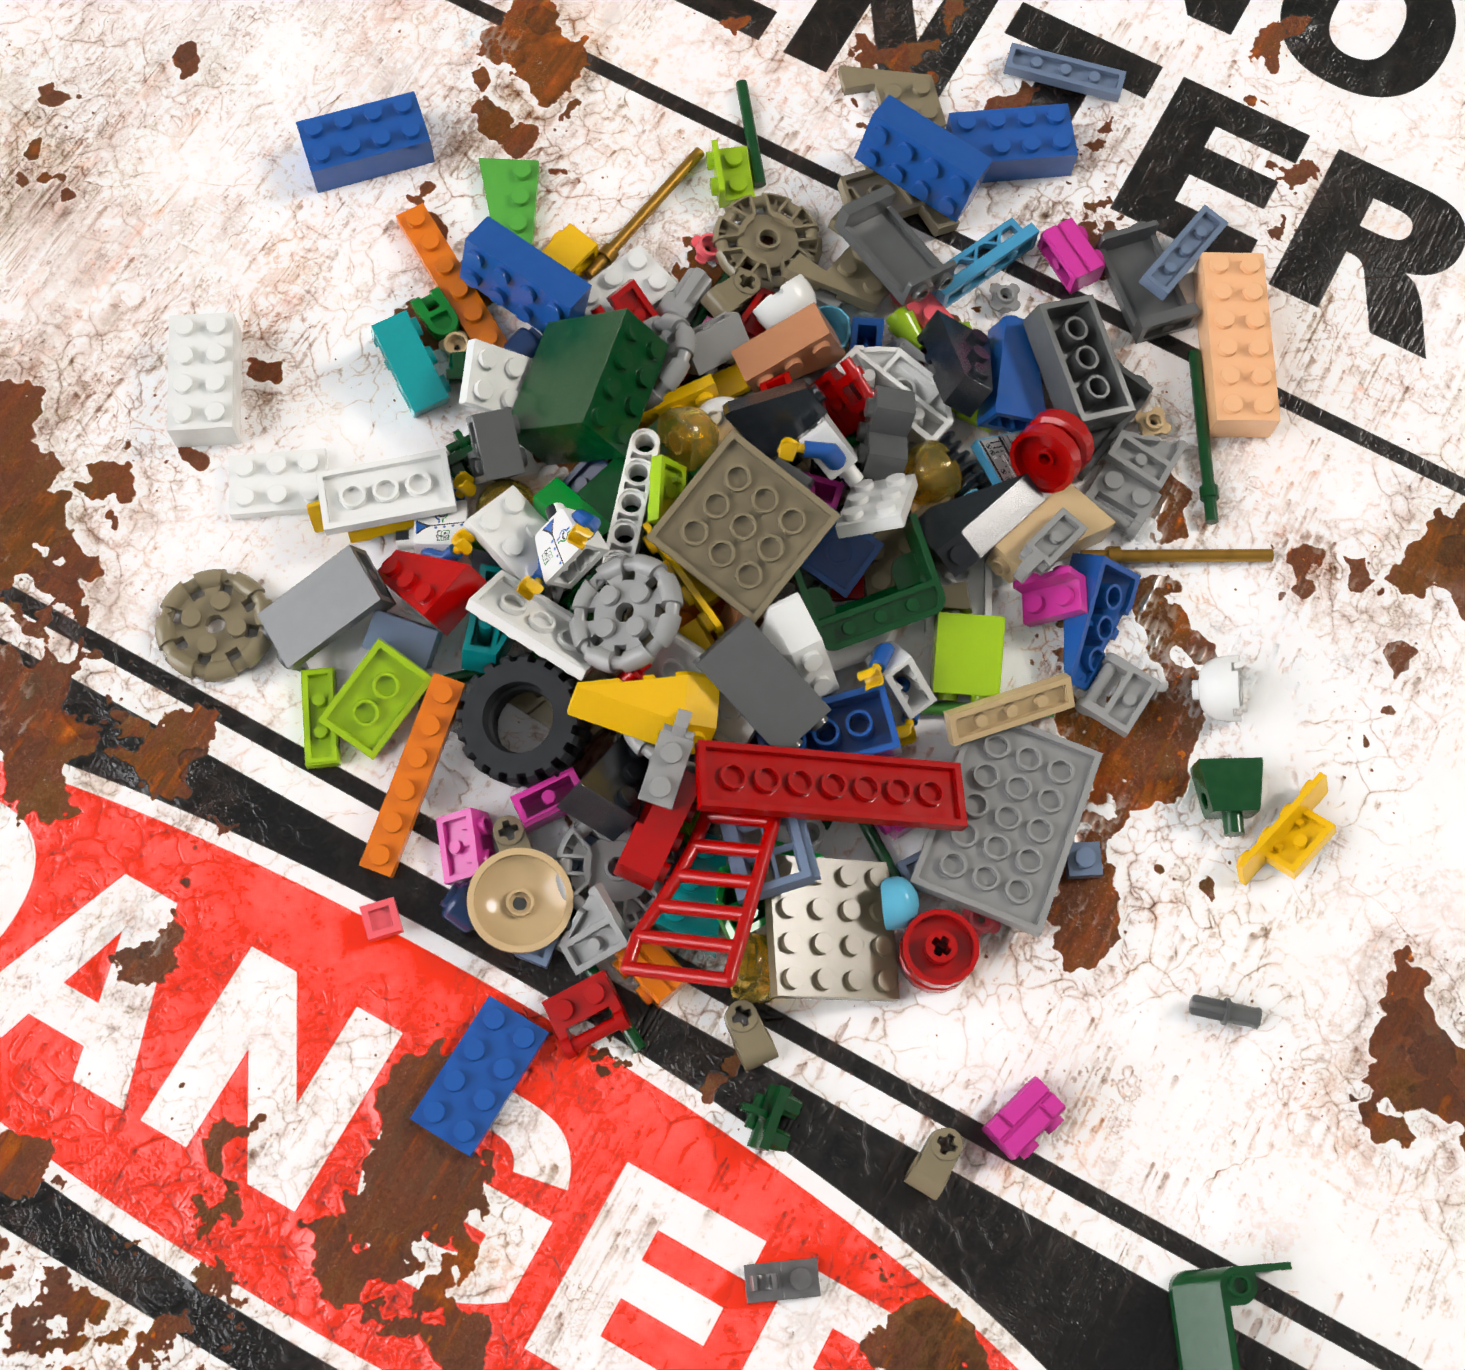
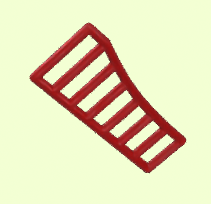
M701 811L690 839L674 870L630 934L620 965L621 973L627 976L726 988L733 987L737 981L782 817ZM711 823L764 828L760 844L705 839ZM698 853L756 858L751 875L690 869ZM681 883L747 889L742 907L671 900ZM662 913L738 921L733 939L650 930ZM642 944L728 954L724 972L637 962Z

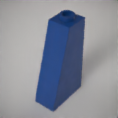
M1016 315L1002 317L999 322L988 330L987 337L990 339L993 391L978 408V427L1006 432L1024 430L1039 412L1046 410L1040 369L1022 322L1024 319L1018 318Z

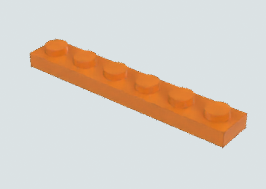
M424 203L396 215L399 226L434 284L440 288L456 312L460 327L467 334L468 340L478 339L503 348L504 343L507 341L506 337L476 288L468 286L460 278L461 264Z
M435 672L433 673L359 866L394 878L455 721L456 712L462 703L460 697L462 692L467 690V684Z

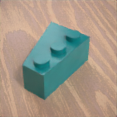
M481 564L479 574L488 582L503 569L501 567ZM470 612L462 648L461 669L486 673L483 667L490 662L495 665L501 664L500 658L507 656L516 640L509 638L505 633L480 620Z
M709 833L705 837L706 840L724 841ZM698 853L690 869L718 872V868L726 865L727 856ZM681 883L671 900L714 904L716 886ZM662 913L653 925V930L718 937L719 922L717 919ZM701 951L716 958V952Z

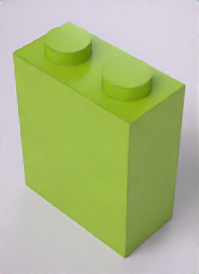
M939 612L935 615L930 689L933 693H937V700L957 701V695H971L970 702H974L1000 693L1006 617Z

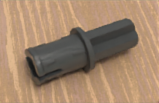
M1197 994L1192 995L1189 1001V1013L1191 1015L1217 1020L1224 1026L1227 1023L1257 1030L1261 1024L1262 1009L1260 1007L1234 1003L1228 997L1220 1000Z

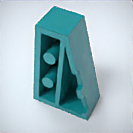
M407 310L371 325L372 341L375 347H379L385 359L384 363L388 371H391L397 383V388L412 416L417 418L449 403L448 393L452 392L445 375L439 376L434 367V364L438 362L430 345L424 347L419 337L423 335V331L417 318H410Z

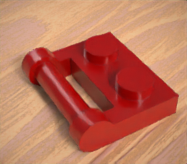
M602 970L542 1001L543 1007L559 1039L561 1050L568 1060L578 1056L579 1050L618 1030L624 1032L632 1027L628 1014L607 970ZM609 1008L611 1009L612 1018L574 1038L572 1037L569 1029Z

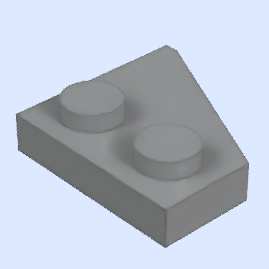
M1122 430L1103 459L1158 492L1163 487L1188 443L1184 440H1178L1176 443L1161 441L1160 436H1142L1137 432Z
M601 882L589 889L587 900L583 907L575 914L570 930L565 932L559 943V947L575 975L625 948L631 934Z

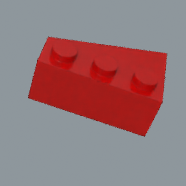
M395 550L377 570L385 585L446 636L451 633L469 612L465 609L469 598L487 583L469 564L401 550Z
M687 770L684 771L672 810L646 802L613 874L649 891L652 890L656 881L663 883L671 866L670 863L666 862L670 851L677 853L685 836L684 833L680 832L683 822L691 823L697 810V804L693 802L697 795L695 774Z

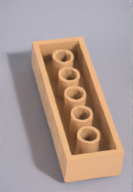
M1202 252L1192 273L1195 302L1200 310L1197 318V329L1210 437L1269 438L1281 419L1264 254Z

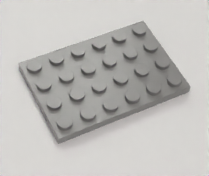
M1026 723L961 744L955 763H961L968 827L963 831L929 829L910 883L917 890L1039 938L1050 911L1103 753Z

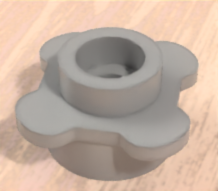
M993 283L990 286L989 292L992 294L990 307L992 310L1003 314L1019 310L1021 306L1020 301H1018L1020 287L1017 284L1000 285L999 283Z

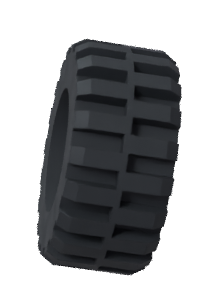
M520 654L518 659H515L509 655L501 657V664L499 665L490 662L484 666L483 670L486 673L482 677L475 674L471 678L469 683L473 687L469 693L463 691L460 697V701L465 704L463 710H457L456 721L462 723V728H458L456 731L458 740L465 744L462 749L468 759L474 761L473 766L480 772L511 787L520 788L524 786L530 788L554 775L556 777L559 776L560 772L573 767L571 764L576 759L580 761L586 754L582 750L585 742L590 743L592 733L588 731V725H591V723L570 716L567 713L577 684L575 678L545 658L539 657L537 659L530 654ZM525 692H538L544 695L552 705L553 722L550 732L545 740L536 748L524 753L512 752L502 745L499 738L498 721L500 714L506 704L517 695Z

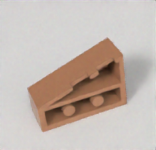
M815 302L731 351L745 382L755 393L761 391L760 383L789 371L793 380L837 363L846 355L833 327Z

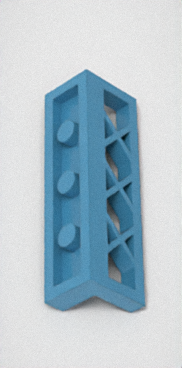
M1010 218L949 261L954 260L958 265L969 266L956 275L953 273V281L948 287L943 290L937 289L931 293L946 309L1033 249L1039 230L1032 222L1022 228L1013 218ZM1011 230L1014 235L1001 243V235ZM982 248L992 249L979 259L977 258L978 251Z

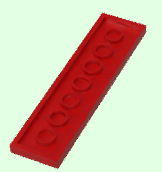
M700 739L695 744L698 811L963 831L968 827L961 763Z

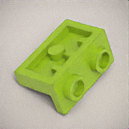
M711 140V151L706 152V164L708 171L713 170L714 178H710V189L712 197L717 196L719 208H725L735 200L751 194L752 197H755L747 146L719 149L718 140Z
M662 454L651 457L647 512L648 522L652 523L653 527L686 487L687 467Z

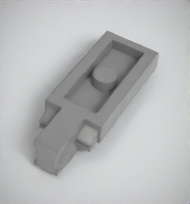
M1062 507L1025 544L1018 556L1022 562L1018 565V569L1012 576L1023 584L1034 571L1040 576L1044 572H1048L1085 534L1088 527Z
M679 708L674 725L664 724L663 730L659 733L638 796L639 800L672 810L694 744L693 738L695 733L687 731L692 712Z

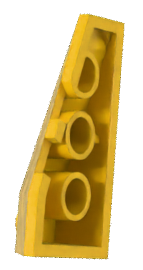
M679 671L675 672V676L655 678L654 674L643 675V680L625 682L620 678L577 682L567 713L570 716L656 745L664 724L673 726L680 708L692 712L687 731L695 733L693 738L694 744L690 753L695 754V744L699 739L712 741L717 729L720 691L704 673Z

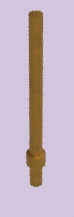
M695 147L609 244L605 243L598 250L599 255L584 271L587 278L591 280L606 265H611L619 256L618 251L704 157L705 154L702 149Z
M1106 546L1105 550H1080L1081 554L1104 555L1119 564L1124 562H1272L1274 559L1273 549L1121 550L1120 546Z

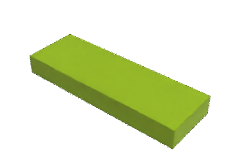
M335 667L301 670L305 766L307 769L341 766L340 736L318 721V718L337 694Z

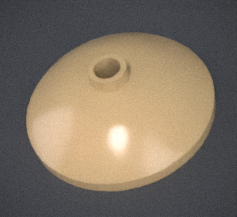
M530 848L506 849L489 857L474 873L467 892L468 915L478 935L494 948L514 954L535 952L554 942L566 928L573 909V890L564 869L549 855ZM557 874L563 882L566 900L562 898L558 890ZM517 899H523L527 906L523 910H517L514 908L513 902Z

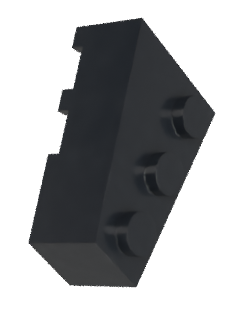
M937 310L916 339L920 345H925L928 353L924 358L927 364H933L936 373L933 375V379L943 403L971 418L993 391L990 339L981 330H972Z

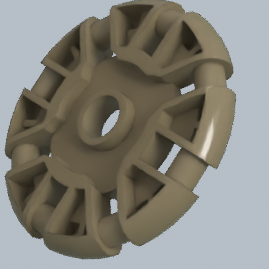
M762 193V196L752 197L751 194L743 196L725 208V214L719 216L715 223L712 237L713 247L717 248L718 251L715 257L722 270L729 277L740 270H746L742 266L747 262L753 266L751 271L760 279V289L766 288L773 292L774 289H779L780 286L788 281L782 274L795 255L797 256L801 253L818 265L822 255V238L818 237L819 227L813 216L802 205L798 207L791 202L792 199L779 194ZM763 208L766 214L756 215V209ZM786 213L787 215L791 216V218L789 219L784 214ZM734 221H742V223L738 225ZM797 234H802V236H806V238L798 239ZM770 236L775 239L776 243L765 245L761 242L760 238ZM737 242V247L729 248V243ZM780 269L781 276L772 277V274L777 273Z
M208 569L193 574L194 578L185 583L180 581L163 599L160 608H162L161 615L155 620L156 642L159 650L165 652L167 656L166 662L178 673L191 679L195 677L204 678L205 682L231 680L239 677L238 673L248 667L250 669L254 668L268 652L272 643L264 635L261 628L263 624L257 614L273 602L265 597V589L257 581L241 572L231 574L227 573L226 569ZM225 586L233 587L231 596L223 591ZM202 589L205 595L193 601L190 595ZM253 602L255 604L253 610L247 612L245 606ZM175 614H181L182 624L173 622ZM217 619L225 621L222 631L218 633L208 632V627L212 621ZM249 629L258 630L257 636L247 637ZM183 641H186L189 645L185 649H178L176 646ZM240 651L242 656L230 662L228 657ZM203 656L211 657L207 665L200 664Z

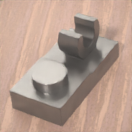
M817 1258L743 1265L747 1304L821 1296Z

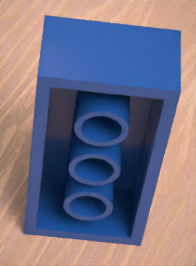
M414 91L296 122L317 193L435 162L431 140Z
M890 94L872 114L854 157L862 164L955 222L958 221L973 201L993 161L987 155Z
M1068 103L952 112L948 116L945 130L993 159L982 183L1071 176L1078 157V151Z
M487 216L465 238L460 278L468 286L476 288L488 296L495 304L501 305L515 314L520 321L530 324L543 334L548 322L585 315L592 285L491 217Z
M884 683L868 691H865V687L822 698L832 709L826 714L828 720L815 732H812L810 729L800 738L803 741L799 747L800 749L889 757L903 754ZM756 731L758 745L769 746Z

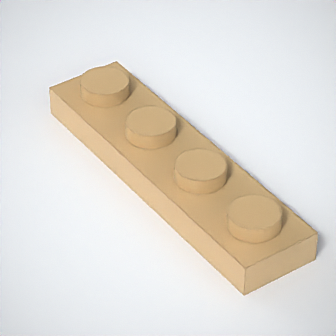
M1064 672L943 711L948 742L953 746H957L1075 707L1071 676Z

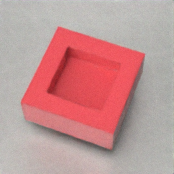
M394 897L359 907L370 943L404 933Z

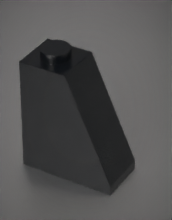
M804 378L728 401L722 406L724 417L748 442L771 460L778 455L777 449L783 438L791 437L797 439L799 435L828 412L824 402L827 399L826 395L815 383L810 386Z

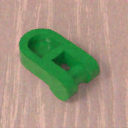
M436 287L429 291V295L422 299L417 297L411 300L410 303L429 333L435 339L441 341L449 333L458 332L460 324L456 312L440 288ZM434 306L438 307L430 312L428 311V309Z

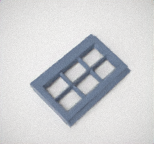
M782 817L781 821L786 820L791 842L774 847L769 863L773 880L763 884L759 901L814 884L815 881L821 879L806 819ZM720 824L723 840L728 842L744 843L743 833L760 828ZM793 850L799 872L780 878L775 855ZM727 856L732 874H752L750 863L755 862L756 858ZM735 888L739 905L743 904L747 889Z

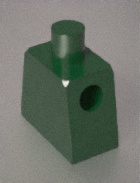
M1263 757L1198 759L1190 768L1203 817L1207 820L1222 819L1225 837L1245 835L1243 819L1252 818L1261 808Z

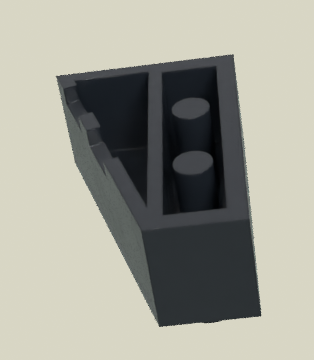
M622 734L556 807L614 842L638 819L642 801L638 799L649 766V759L645 756L639 757L628 746Z

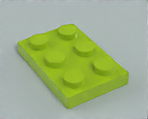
M379 637L318 718V721L374 760L426 691L432 675Z

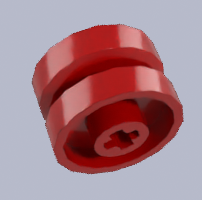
M1048 409L1039 412L1012 442L1009 452L1011 466L1017 476L1028 473L1040 492L1053 494L1063 491L1092 459L1094 452L1093 436L1086 424L1070 412L1063 409Z
M932 909L919 914L909 923L898 945L897 961L903 976L912 986L926 993L942 994L956 989L974 970L979 958V939L974 927L964 916L947 909ZM935 948H939L942 951L941 956L933 952Z

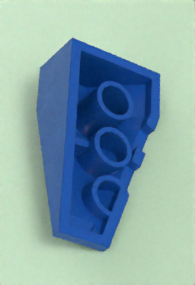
M1072 553L1069 566L1086 576L1088 613L1064 619V672L1071 676L1072 686L1087 691L1103 664L1102 661L1105 658L1104 650L1109 640L1115 641L1119 634V630L1116 627L1122 615L1128 616L1133 607L1141 575L1104 555Z

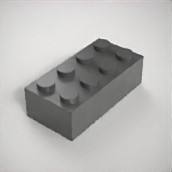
M1093 294L1039 304L1022 321L1054 409H1063L1076 415L1086 424L1089 431L1118 425L1136 410Z

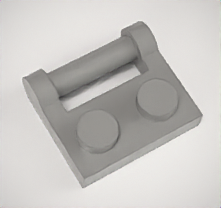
M1108 462L1085 493V496L1116 522L1114 526L1125 532L1124 536L1132 541L1162 496ZM1096 496L1134 518V521L1128 520L1095 500Z
M1107 653L1102 661V669L1084 697L1078 698L1074 708L1079 713L1092 717L1126 738L1161 682L1114 653ZM1118 672L1124 678L1103 708L1096 704V701L1114 673Z

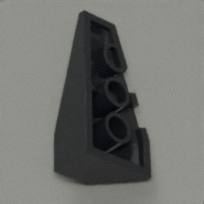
M1028 473L931 506L918 516L934 565L944 579L959 576L1046 500Z

